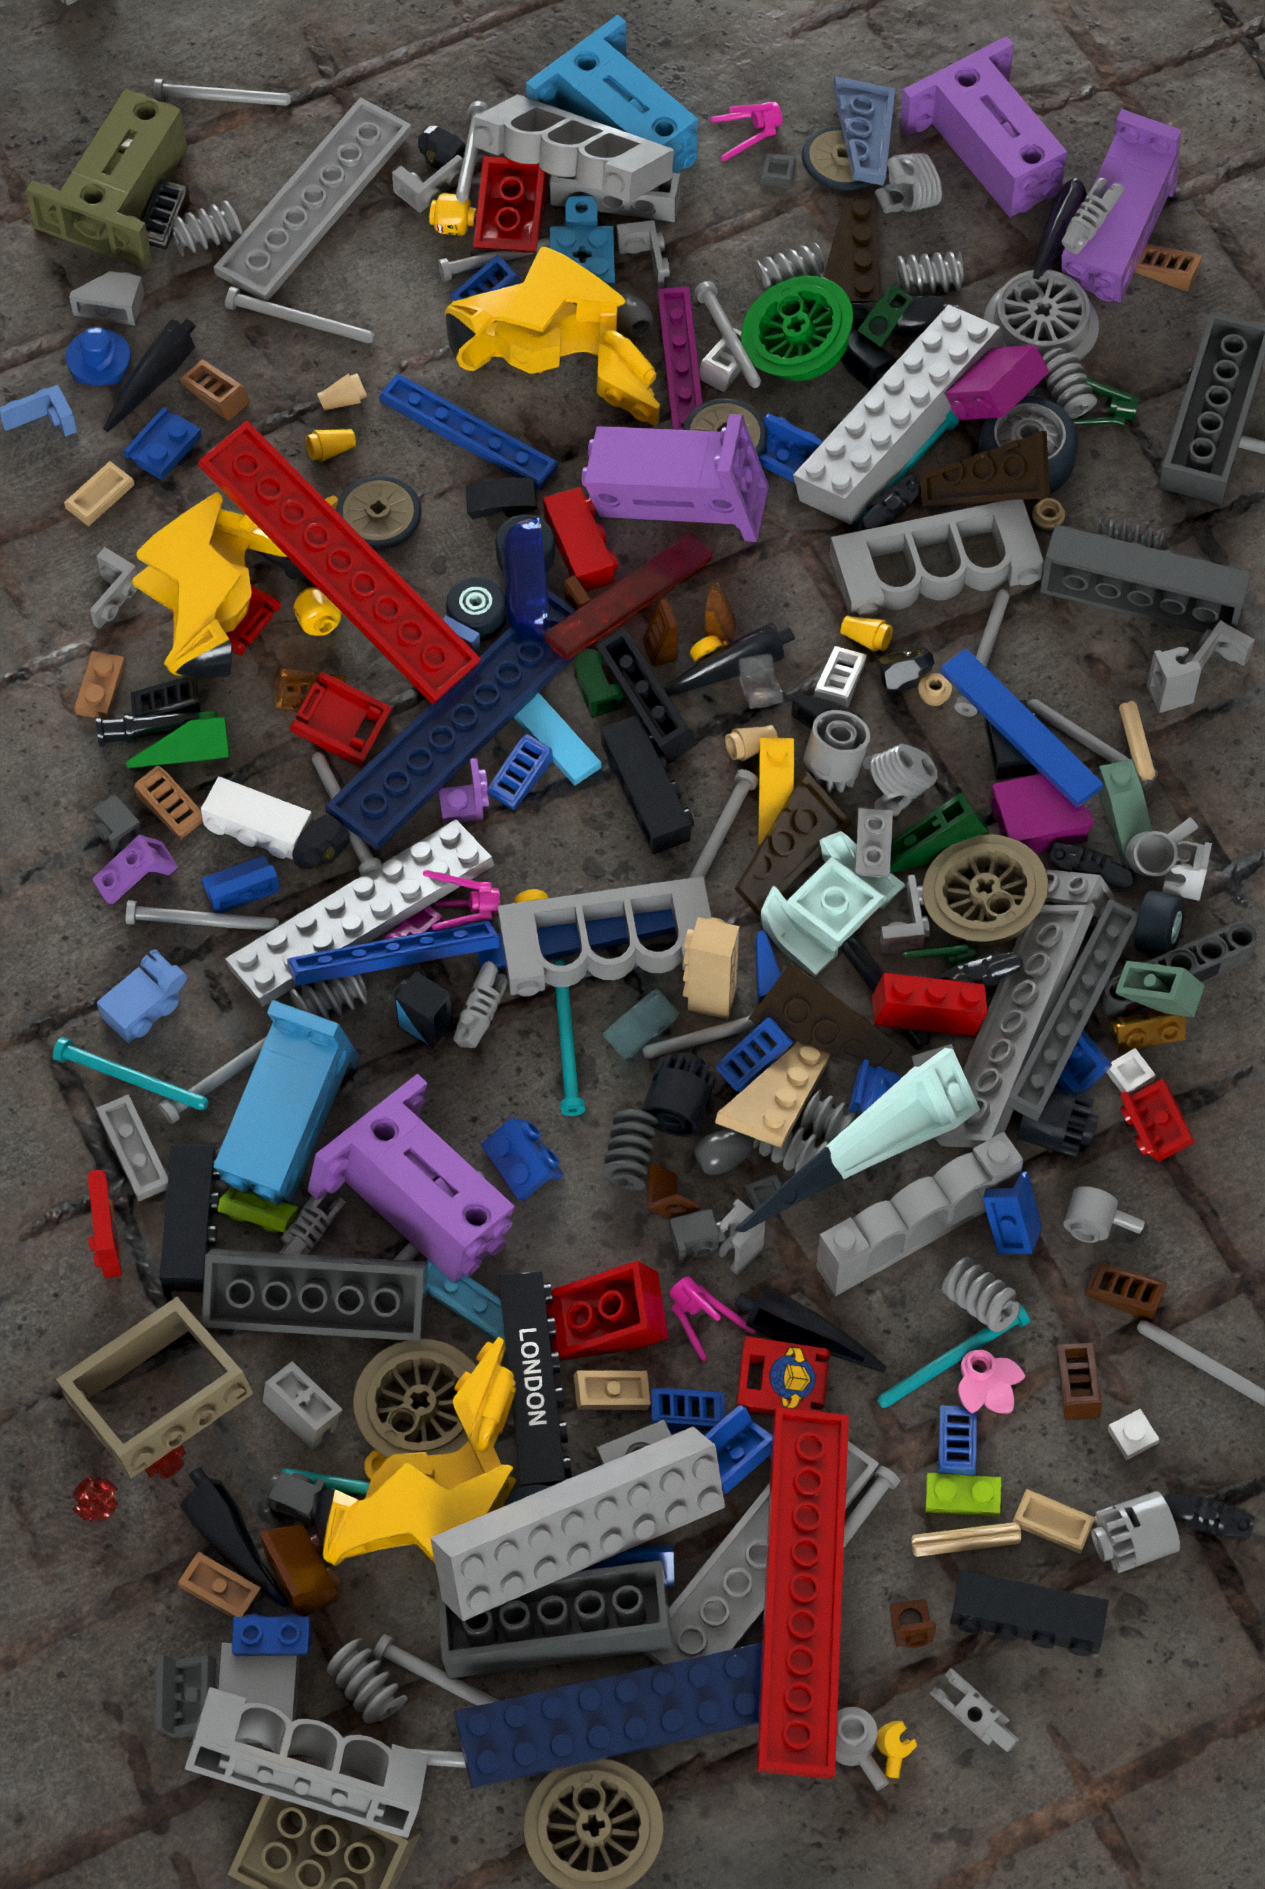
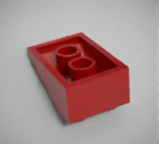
M483 156L473 243L474 249L537 253L549 183V173L543 171L539 167V163L526 164L515 162L505 157Z
M638 1260L551 1290L553 1304L546 1305L547 1317H554L556 1339H550L552 1352L558 1351L559 1361L637 1350L668 1339L659 1274L656 1270Z

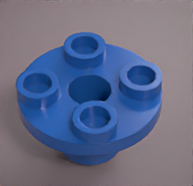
M91 327L75 337L69 344L66 352V362L74 381L77 383L91 386L115 385L123 380L124 374L130 366L131 353L127 341L120 334L100 327Z

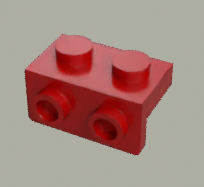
M1163 1078L1133 1095L1127 1091L1120 1094L1124 1103L1120 1107L1121 1112L1129 1125L1134 1124L1139 1134L1134 1139L1144 1156L1148 1154L1160 1162L1195 1143L1170 1087Z

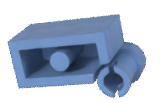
M157 949L149 952L153 957L152 959L146 954L141 961V966L146 969V973L138 967L97 1001L101 1018L128 1044L136 1037L141 1038L146 1035L151 1029L152 1024L162 1015L167 1016L175 1010L178 1002L181 1000L179 990L187 981L188 976L177 965L172 966Z

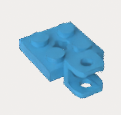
M570 196L566 202L565 226L550 227V249L564 254L615 289L613 226H597V204L592 196ZM578 205H585L587 207V209L575 208ZM579 252H585L590 257L586 258L585 263H580L579 258L574 257V255H577Z

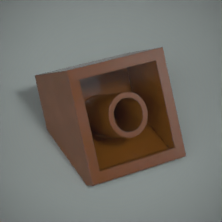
M303 1525L266 1529L259 1533L265 1557L295 1614L306 1617L338 1600L336 1587L341 1585L332 1565L325 1567L319 1555L323 1553L315 1533L308 1536Z

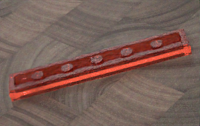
M689 533L544 633V641L567 661L712 560L713 553Z

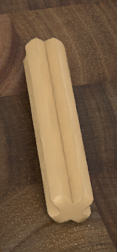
M1134 701L1122 703L1119 710L1139 780L1141 782L1152 780L1155 777V771L1137 703Z
M1013 1522L916 1534L911 1538V1547L914 1556L919 1557L1015 1545L1021 1542V1529L1018 1523Z

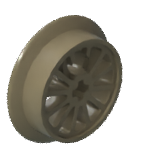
M978 835L950 845L933 860L923 881V900L926 910L933 921L955 938L963 942L971 941L976 946L1000 945L1018 937L1037 917L1045 903L1048 892L1047 873L1037 854L1020 841L1000 835ZM990 867L988 873H980L978 868ZM997 868L1006 869L999 878L996 876ZM969 871H972L974 875L971 881L963 876ZM1015 876L1021 879L1008 884ZM954 883H956L965 890L953 889L951 887ZM1025 891L1024 896L1014 895V894H1017V893H1020V892ZM947 900H955L959 902L949 905ZM1004 907L1009 909L1003 914H996V912L1004 910ZM979 915V920L973 921Z
M406 1340L387 1347L366 1365L355 1387L353 1399L354 1415L362 1435L374 1449L388 1458L394 1454L426 1452L427 1455H439L458 1451L469 1440L459 1418L442 1412L455 1410L453 1399L441 1400L455 1391V1385L466 1371L471 1374L476 1365L459 1349L437 1340ZM420 1370L434 1371L427 1386L421 1385ZM413 1371L416 1385L409 1388L400 1375ZM441 1375H445L452 1380L437 1392H434ZM392 1381H395L405 1395L401 1396L385 1388ZM382 1398L399 1406L379 1408L378 1404ZM424 1402H427L426 1409L420 1406L417 1408V1410H415V1403L422 1405ZM387 1418V1422L381 1423L379 1419ZM402 1419L403 1422L411 1423L413 1427L409 1431L402 1433L394 1429V1424ZM435 1420L454 1426V1428L444 1432ZM427 1426L433 1429L439 1437L438 1439L433 1441L427 1440ZM421 1433L422 1442H420V1443L414 1442V1441L418 1438L419 1434Z
M602 1759L553 1770L538 1784L532 1793L524 1816V1838L533 1863L545 1878L561 1889H625L638 1881L649 1870L659 1853L663 1839V1814L654 1790L635 1770L611 1759ZM604 1790L616 1794L608 1807H606L607 1802ZM586 1793H594L600 1800V1803L594 1809H584L579 1804L581 1796ZM570 1795H573V1811L561 1804ZM622 1800H625L632 1807V1810L613 1819L609 1818ZM558 1811L575 1823V1825L551 1823L550 1819L553 1812ZM633 1819H637L639 1822L638 1831L613 1829ZM590 1823H596L599 1829V1836L591 1837V1833L588 1831ZM550 1832L574 1835L554 1845L548 1839V1833ZM612 1839L638 1841L635 1849L629 1852ZM579 1844L567 1862L562 1861L556 1855ZM605 1848H610L624 1858L625 1861L618 1866H613ZM584 1851H589L587 1870L580 1871L573 1868ZM598 1851L607 1871L593 1872L595 1852Z

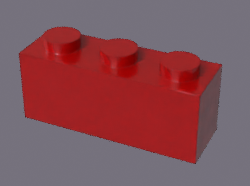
M581 487L543 498L544 518L546 523L552 528L555 544L569 577L575 575L586 592L614 583V569L618 568V562L612 549L607 550L605 542H607V538L602 524H596L594 520L595 509L591 498L584 497Z
M883 973L872 995L873 1019L876 1026L975 1037L987 1015L985 984Z

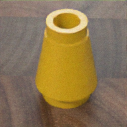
M352 429L313 430L312 434L306 435L305 438L307 452L312 461L319 460L323 462L356 447V438Z
M847 615L841 625L842 635L874 652L878 650L885 651L892 638L893 627L886 624L885 620Z

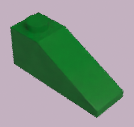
M217 711L197 713L198 720H190L126 761L127 768L230 757L226 716L218 717Z

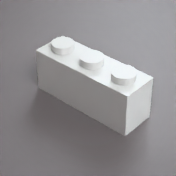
M219 776L201 808L203 824L211 832L218 835H230L246 846L253 847L256 845L268 850L273 856L282 859L287 857L293 860L292 852L295 845L313 822L312 813L309 810Z

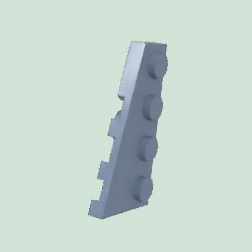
M835 76L832 87L852 179L884 185L887 172L886 162L889 153L895 88Z

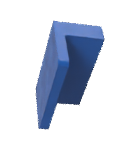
M265 856L202 878L203 887L214 913H223L280 892L277 874L273 865H269Z
M1020 1172L1014 1188H986L983 1195L998 1254H1032L1042 1229L1028 1172Z

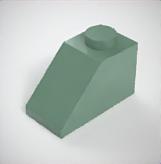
M1126 961L1115 993L1165 1014L1194 1017L1205 985L1185 968Z

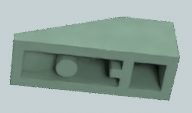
M1132 759L1099 766L1097 778L1103 783V788L1098 792L1122 863L1126 868H1129L1125 853L1131 838L1138 833L1152 831L1143 788Z

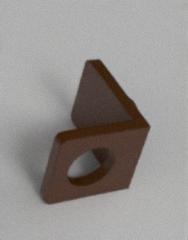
M655 1164L649 1166L648 1210L671 1219L699 1211L700 1204L677 1194V1174ZM677 1205L685 1206L682 1208H676Z
M925 1599L897 1602L890 1605L896 1647L906 1645L908 1648H917L927 1645L928 1642H933L936 1625L935 1622H930L928 1605ZM907 1610H914L921 1616L922 1623L901 1625L900 1616Z

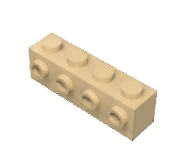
M698 917L695 929H688L684 942V950L686 952L683 963L686 966L683 981H685L683 997H688V1011L726 1020L729 1019L737 990L739 926L726 924V922L718 918L704 919Z

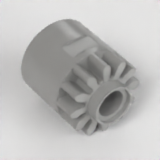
M830 710L820 714L814 720L801 768L805 770V773L808 772L821 787L825 788L827 793L831 792L834 788H837L842 793L846 785L853 787L856 778H858L870 741L868 726L861 718L847 711Z
M1158 1491L1096 1512L1094 1519L1098 1527L1091 1530L1093 1544L1100 1559L1103 1562L1111 1561L1113 1570H1117L1118 1573L1177 1553L1180 1550L1179 1534L1173 1515L1165 1499Z

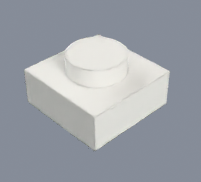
M1136 1048L1112 1061L1111 1068L1106 1072L1121 1093L1127 1091L1130 1094L1153 1082L1156 1076Z
M1141 1409L1109 1424L1107 1429L1126 1461L1157 1445L1159 1442L1157 1434Z

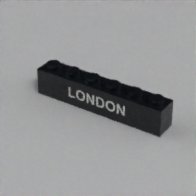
M542 1271L499 1275L508 1370L514 1374L513 1379L516 1382L512 1409L520 1485L538 1483L551 1487L565 1481V1479L572 1478L570 1456L563 1457L561 1443H568L566 1421L558 1420L557 1408H564L562 1386H555L554 1374L560 1373L558 1351L551 1352L550 1339H556L554 1317H547L546 1305L553 1304L551 1283H543Z

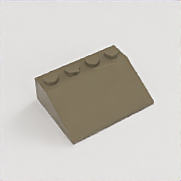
M263 1794L227 1875L254 1889H394L407 1866L421 1831L412 1827L408 1838Z

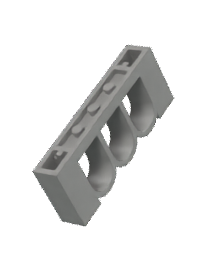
M518 94L474 117L473 147L495 155L503 153L508 159L519 163H539V167L543 171L561 177L576 176L579 184L588 188L603 190L604 194L626 202L633 201L670 180L672 177L674 149Z
M1023 500L995 502L831 537L830 558L848 615L851 617L873 618L876 615L882 614L883 608L902 610L911 606L918 599L920 593L929 599L948 600L955 597L962 590L964 583L970 588L979 591L996 589L1006 580H1008L1009 586L1019 584L1030 585L1042 579L1044 560ZM991 532L1001 562L991 568L976 566L967 557L961 539ZM947 542L957 571L948 577L933 576L925 571L922 566L917 548ZM903 551L912 581L902 587L886 585L879 579L872 557Z
M704 876L499 905L498 922L510 994L531 996L538 993V991L545 990V983L554 987H568L584 978L587 970L593 976L602 980H616L625 977L632 971L635 964L650 973H664L673 970L680 963L682 964V969L685 970L686 966L683 965L686 952L684 950V942L688 929H695L698 917L704 919L711 918ZM671 909L677 937L675 945L662 952H653L646 949L640 944L637 937L633 914ZM624 916L629 943L627 951L614 959H605L597 956L589 945L585 921ZM576 923L581 950L578 959L565 966H556L549 963L540 951L537 928Z
M1004 1132L973 1148V1153L964 1154L947 1163L933 1177L928 1176L912 1182L899 1191L890 1201L878 1202L860 1212L853 1219L850 1217L819 1235L817 1270L835 1296L843 1293L986 1212L983 1200L986 1188H1014L1022 1170L1023 1158Z
M209 1687L198 1719L185 1770L408 1838L419 1809L429 1755L392 1744L390 1749L381 1741L363 1735H349L342 1738L338 1731L321 1721L297 1719L291 1722L288 1716L274 1707L260 1703L245 1704L246 1698ZM248 1738L260 1741L270 1747L273 1753L237 1742L236 1740ZM296 1754L309 1756L320 1762L324 1768L288 1758V1756ZM345 1770L357 1771L367 1775L375 1784L346 1776L339 1772Z

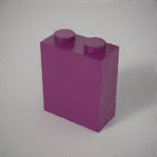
M1036 345L991 348L944 394L958 420L1003 418L1049 373V370Z
M1042 774L992 784L989 801L1001 836L1020 841L1035 853L1052 849L1056 841L1068 844L1087 842L1089 830L1094 825L1090 808H1085L1083 804L1076 808Z

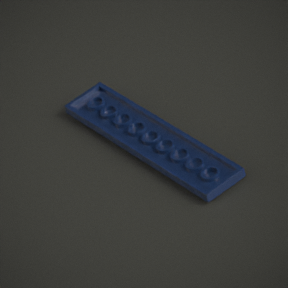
M548 590L480 656L482 660L474 669L434 705L430 704L326 804V813L374 849L378 850L566 667L578 652L582 651L599 634V626Z
M762 1643L457 1710L454 1712V1718L471 1789L759 1724Z

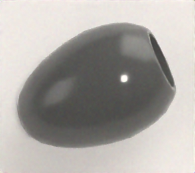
M630 292L619 293L625 299V303L619 307L617 306L616 327L624 335L631 338H639L646 335L653 324V315L649 305L636 294Z
M722 1130L710 1133L700 1139L694 1147V1153L703 1173L720 1175L733 1170L743 1163L752 1152L753 1143L748 1135L735 1130Z

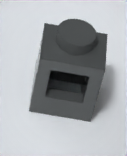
M116 794L107 800H100L92 807L91 814L96 820V823L93 824L94 829L104 841L109 840L111 852L115 857L138 835H142L140 822Z
M712 1209L670 1219V1236L679 1265L686 1263V1256H706L712 1253L714 1249L719 1248V1242L726 1241L725 1232L722 1233L720 1231L722 1221H715Z
M281 1471L280 1475L275 1474L272 1477L267 1488L271 1509L312 1526L314 1523V1494L325 1490L326 1485L324 1481L319 1479L313 1485L312 1480L302 1474L293 1473L291 1476Z

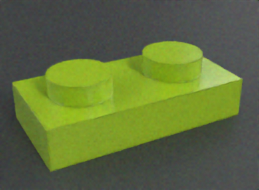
M229 1188L220 1198L218 1212L227 1214L235 1221H249L261 1225L263 1229L269 1232L285 1233L295 1220L298 1212L297 1206L281 1202L277 1206L267 1200L259 1199L260 1195L248 1191L245 1194L234 1188Z
M927 1473L925 1513L985 1517L1000 1516L1001 1477Z

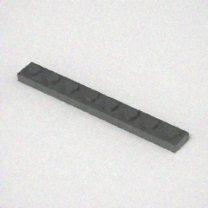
M1109 899L1005 1106L1038 1121L1136 925L1137 912Z

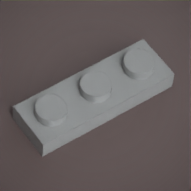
M129 1094L97 1107L98 1116L138 1202L167 1190L168 1177Z

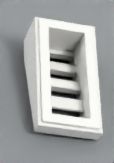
M733 328L741 342V331ZM724 338L702 360L699 370L701 381L722 392L726 391L741 371Z
M835 646L815 688L814 697L829 700L848 708L867 655ZM837 662L844 663V664H847V665H851V666H854V667H853V668H850V667H847V666L839 665V664H837Z

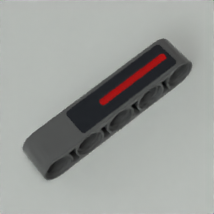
M1234 922L1145 963L1185 968L1200 982H1205L1251 960L1257 944L1258 932L1249 922ZM1234 940H1242L1247 945H1238ZM1203 954H1213L1217 959H1208ZM1122 973L1107 981L1102 997L1101 1007L1103 1012L1114 1019H1117V1017H1127L1147 1008V1006L1127 998L1120 1001L1111 996L1116 994L1115 992Z

